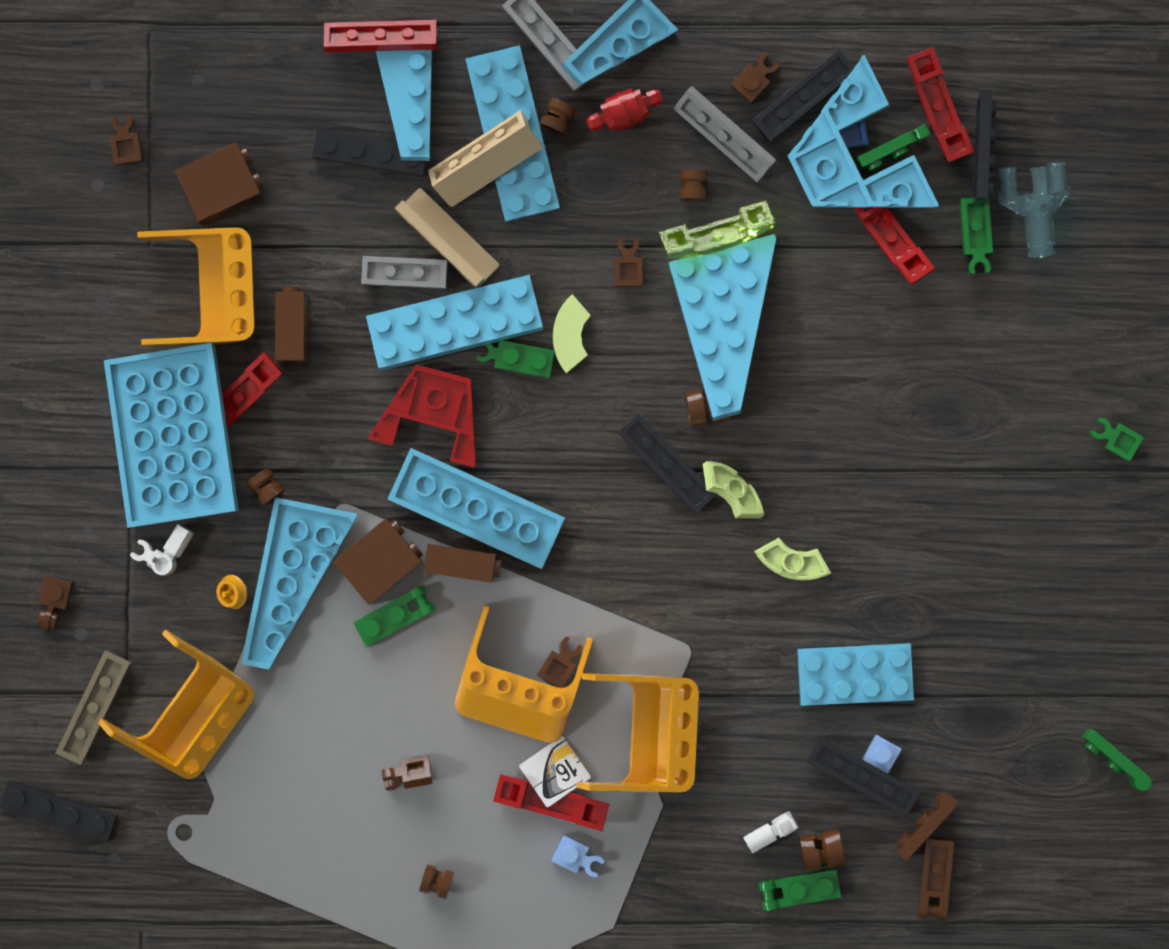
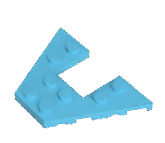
M865 55L860 58L858 64L842 82L841 87L830 98L822 109L821 114L812 126L808 128L801 141L788 155V158L812 207L938 208V202L914 155L863 180L840 134L841 131L890 107Z

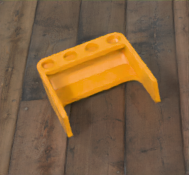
M214 228L137 232L138 239L143 242L189 240L197 246L199 257L201 329L196 337L141 339L142 346L155 348L194 346L206 343L219 345L244 341L252 336L255 328L252 242L247 231L242 228Z
M485 604L455 698L456 710L465 717L543 742L552 743L557 741L564 732L593 638L587 637L573 682L564 688L554 687L488 666L478 659L476 652L491 607Z
M165 629L162 635L172 645L197 660L194 671L146 735L141 737L132 736L102 718L98 724L113 739L185 779H193L204 770L254 699V690L247 682L217 660Z
M582 673V679L619 681L630 684L633 690L629 774L624 780L616 783L577 782L576 788L589 791L685 792L689 790L695 780L699 700L697 684L692 679L679 677Z

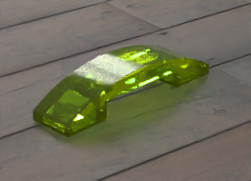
M765 200L739 208V215L689 230L686 224L661 231L659 236L668 258L696 257L716 253L745 243L774 227L775 221Z

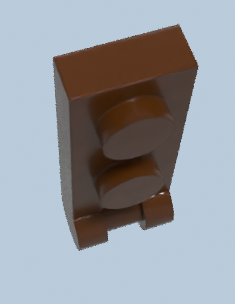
M940 793L936 798V806L930 813L927 811L922 813L915 821L917 827L910 834L905 832L896 842L898 847L895 849V852L907 861L955 809L956 799L948 793Z
M927 838L924 841L917 917L926 918L928 915L936 916L939 920H946L954 841ZM929 897H939L938 905L928 904Z

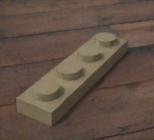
M107 650L104 651L58 746L56 754L79 765H83L101 728L98 722L101 718L105 720L132 662Z

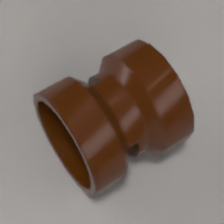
M551 98L547 106L549 110L542 117L539 124L553 133L564 136L568 129L567 122L573 118L576 109L563 101Z
M703 170L680 171V181L684 184L683 189L680 191V200L686 202L707 201L708 191L703 184L708 181V172Z
M269 467L256 474L246 483L251 491H255L258 494V500L262 506H266L286 490L281 483L274 480V474Z
M427 864L419 892L426 894L430 892L436 893L439 898L446 899L454 872L449 870L442 872L437 870L435 866Z

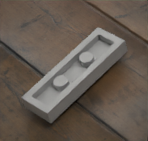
M363 256L361 284L446 289L448 261Z

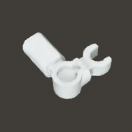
M177 524L163 547L164 553L158 549L153 551L149 542L138 540L137 543L142 545L145 551L141 556L134 552H131L130 556L136 561H146L147 566L152 568L156 574L170 575L176 569V557L180 558L194 533L186 527Z
M790 811L772 820V825L769 826L767 823L743 837L752 854L776 841V836L779 835L780 838L787 836L798 828Z

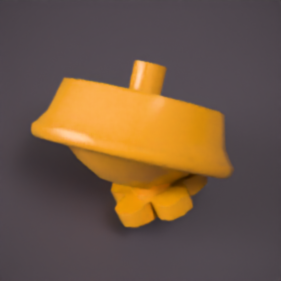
M227 575L217 586V598L223 606L239 609L245 604L247 587L239 577Z

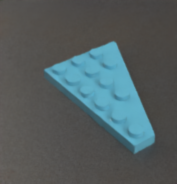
M775 234L669 262V268L713 421L741 413L776 245Z

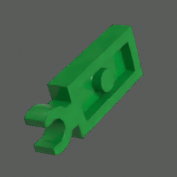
M926 124L859 156L855 162L860 171L868 168L869 172L884 165V159L890 156L897 159L908 153V147L927 138L930 132Z
M973 198L960 199L963 256H972V260L968 264V273L974 275V266L980 263L984 267V274H988L991 265L985 258V254L993 253L989 198L984 207L972 206Z
M502 340L499 341L498 348L493 347L492 344L482 346L488 348L489 353L487 356H476V360L482 363L496 360L495 369L550 379L555 350Z

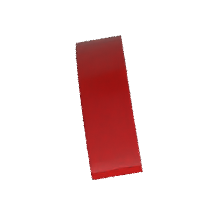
M934 47L907 57L910 73L924 113L947 163L973 153L974 150L966 129L961 125L943 79V70Z
M853 208L886 257L911 285L935 270V267L920 247H916L888 208Z
M263 352L244 370L245 373L222 393L227 428L249 410L283 375L284 372L266 352Z
M500 774L493 802L566 820L598 831H603L610 803L569 792L550 807H546L528 780Z

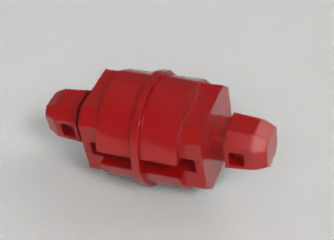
M628 89L621 93L618 91L616 95L606 98L605 103L600 104L603 113L598 114L597 112L589 116L586 121L590 131L603 129L605 124H608L610 132L616 129L618 132L628 128L632 129L633 126L645 122L643 118L650 116L647 107L651 106L654 108L664 100L660 90L646 92L647 95L643 97L639 89L635 91Z

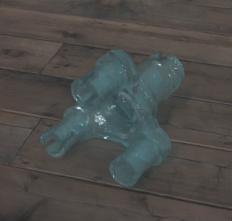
M1065 161L1047 163V166L1031 168L1033 193L1028 194L1018 192L1017 167L999 169L1001 183L999 204L1018 213L1020 216H1024L1027 248H1029L1027 255L1029 258L1056 255V250L1053 249V245H1055L1053 213H1056L1057 208L1070 197V187L1066 184Z

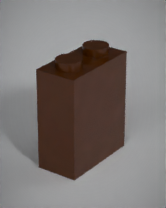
M237 142L175 170L195 216L202 225L263 197L260 189L264 188L260 176L257 172L252 174L248 165L252 163V159L246 147L241 149Z
M283 287V292H275V360L281 365H310V297L300 290V287Z
M385 518L333 561L368 605L373 604L423 563L419 558L423 553L413 541L409 544L401 536L405 531L395 519L390 522Z
M427 544L423 572L493 583L494 577L499 578L502 561L497 560L496 554Z

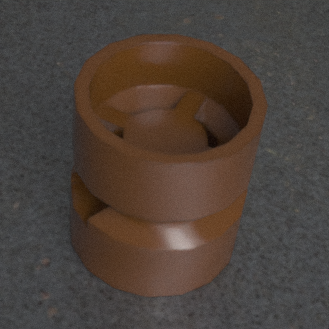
M701 389L685 391L690 426L706 425L708 420L712 419L706 394ZM730 416L714 420L713 422L730 421Z
M838 829L824 831L820 837H817L814 833L798 836L801 857L806 873L821 870L823 865H827L829 868L845 865Z

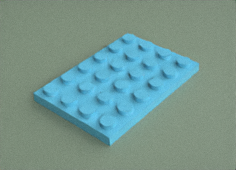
M215 343L104 360L127 528L239 511Z

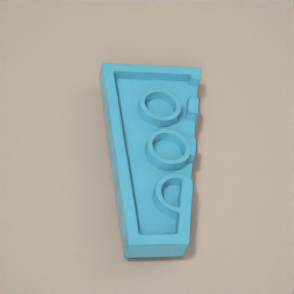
M628 0L561 67L582 86L675 34L678 29L650 0Z
M376 51L401 160L430 161L432 51Z

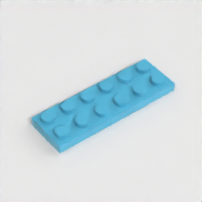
M520 45L466 58L483 133L485 134L521 110L527 117L531 131L543 146L541 150L495 179L505 222L559 210L558 198Z
M530 275L366 316L379 371L543 330Z
M410 448L388 497V500L540 569L543 568L565 519L563 516Z

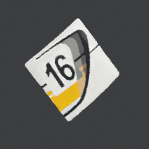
M563 736L519 765V768L546 807H550L577 787V782H585L591 778Z

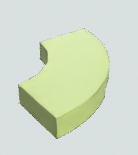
M573 294L560 308L553 328L555 354L566 374L588 356L582 346L581 333L584 324L591 315Z
M706 461L703 464L706 491L717 493L723 497L732 507L735 518H761L764 516L763 507L755 489L751 484L748 485L737 474L736 470L713 461Z
M777 538L754 551L767 568L789 579L813 580L831 574L818 549L808 552L795 551L787 547L780 538Z

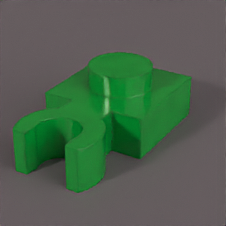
M1097 418L1096 422L1102 424L1104 430L1101 434L1092 430L1089 432V435L1097 440H1107L1104 449L1130 462L1144 437L1120 423L1113 429L1108 420Z

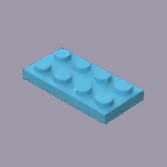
M910 643L797 649L801 706L914 700Z

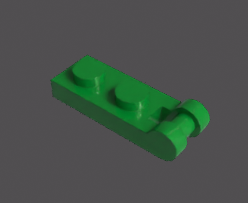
M423 585L353 622L366 647L436 610L433 603H429L425 596L426 590ZM415 599L419 607L415 612H412L408 605V602Z
M1088 728L1082 738L1087 741L1085 747L1097 757L1100 754L1105 756L1109 760L1107 766L1119 775L1124 772L1129 777V783L1133 788L1146 791L1151 787V778L1095 730Z
M835 868L758 882L759 891L763 892L764 901L761 902L763 911L841 898ZM781 888L783 897L775 899L774 889Z

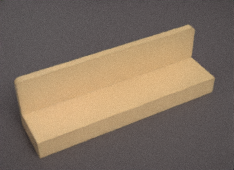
M520 110L428 170L432 187L450 207H453L543 148L542 143L533 134L527 117Z
M421 188L406 202L402 200L395 207L397 213L475 288H479L499 267V263Z

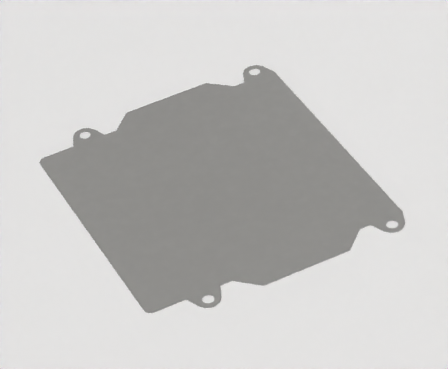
M348 504L337 506L336 510L359 515L272 667L268 670L241 664L242 651L234 674L253 688L254 699L204 768L205 776L214 796V802L209 814L176 817L169 824L167 831L171 845L188 862L397 949H571L579 943L613 929L662 810L663 803L659 793L589 791L580 788L572 790L571 792L610 803L603 831L576 825L573 822L522 808L518 809L493 802L500 774L528 780L519 768V765L551 743L465 717L456 710L455 698L485 604L491 607L477 648L478 659L488 666L548 685L551 684L536 675L552 650L557 654L560 653L559 645L565 637L570 638L566 644L568 651L573 652L579 644L582 646V650L576 657L570 659V662L575 664L576 667L563 688L569 686L575 678L587 637L593 638L583 673L682 678L691 656L690 647L684 642L504 568H501L499 578L494 577L493 583L425 573L423 570L427 544L450 546L404 527L402 529L405 533L401 536L408 544L412 541L423 553L419 557L423 563L373 604L368 605L333 561L384 519ZM423 585L426 590L425 596L429 603H433L436 610L366 647L353 622ZM415 599L408 602L412 612L419 609ZM581 676L562 736L590 774L591 778L585 782L616 783L624 780L629 774L633 690L627 682L593 681L582 679ZM429 756L433 784L405 789L402 783L395 790L387 791L385 789V781L382 779L383 769L401 767L400 760ZM181 824H187L192 829V836L186 841H182L176 836V829ZM563 834L589 846L586 855H599L605 860L603 864L598 861H593L590 864L591 870L598 873L597 877L589 876L585 868L581 866L578 872L575 873L551 861ZM427 864L435 866L437 870L442 872L445 870L454 872L446 899L439 898L436 893L430 892L426 894L419 892Z

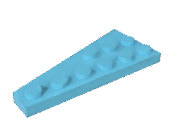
M275 497L241 664L268 670L272 667L359 514Z

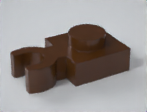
M767 52L759 57L756 68L749 63L730 84L750 104L770 84V81L765 76L774 74L779 67L778 62L770 68L764 65V60L769 55Z
M126 114L127 123L124 126L118 125L116 116L111 118V125L118 134L117 136L110 137L113 164L115 166L143 162L140 136L138 133H131L134 127V119L130 114Z
M623 238L618 240V250L622 253V257H614V287L643 286L642 257H634L639 248L638 238H634V246L631 249L624 248Z
M565 637L560 642L559 654L553 650L550 652L536 675L554 687L563 688L576 667L575 664L570 662V659L576 657L582 650V646L579 644L573 652L568 651L566 644L570 639L569 637Z

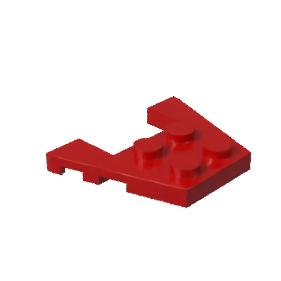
M415 365L395 398L369 434L368 439L394 446L401 418L457 433L450 462L475 468L471 379Z

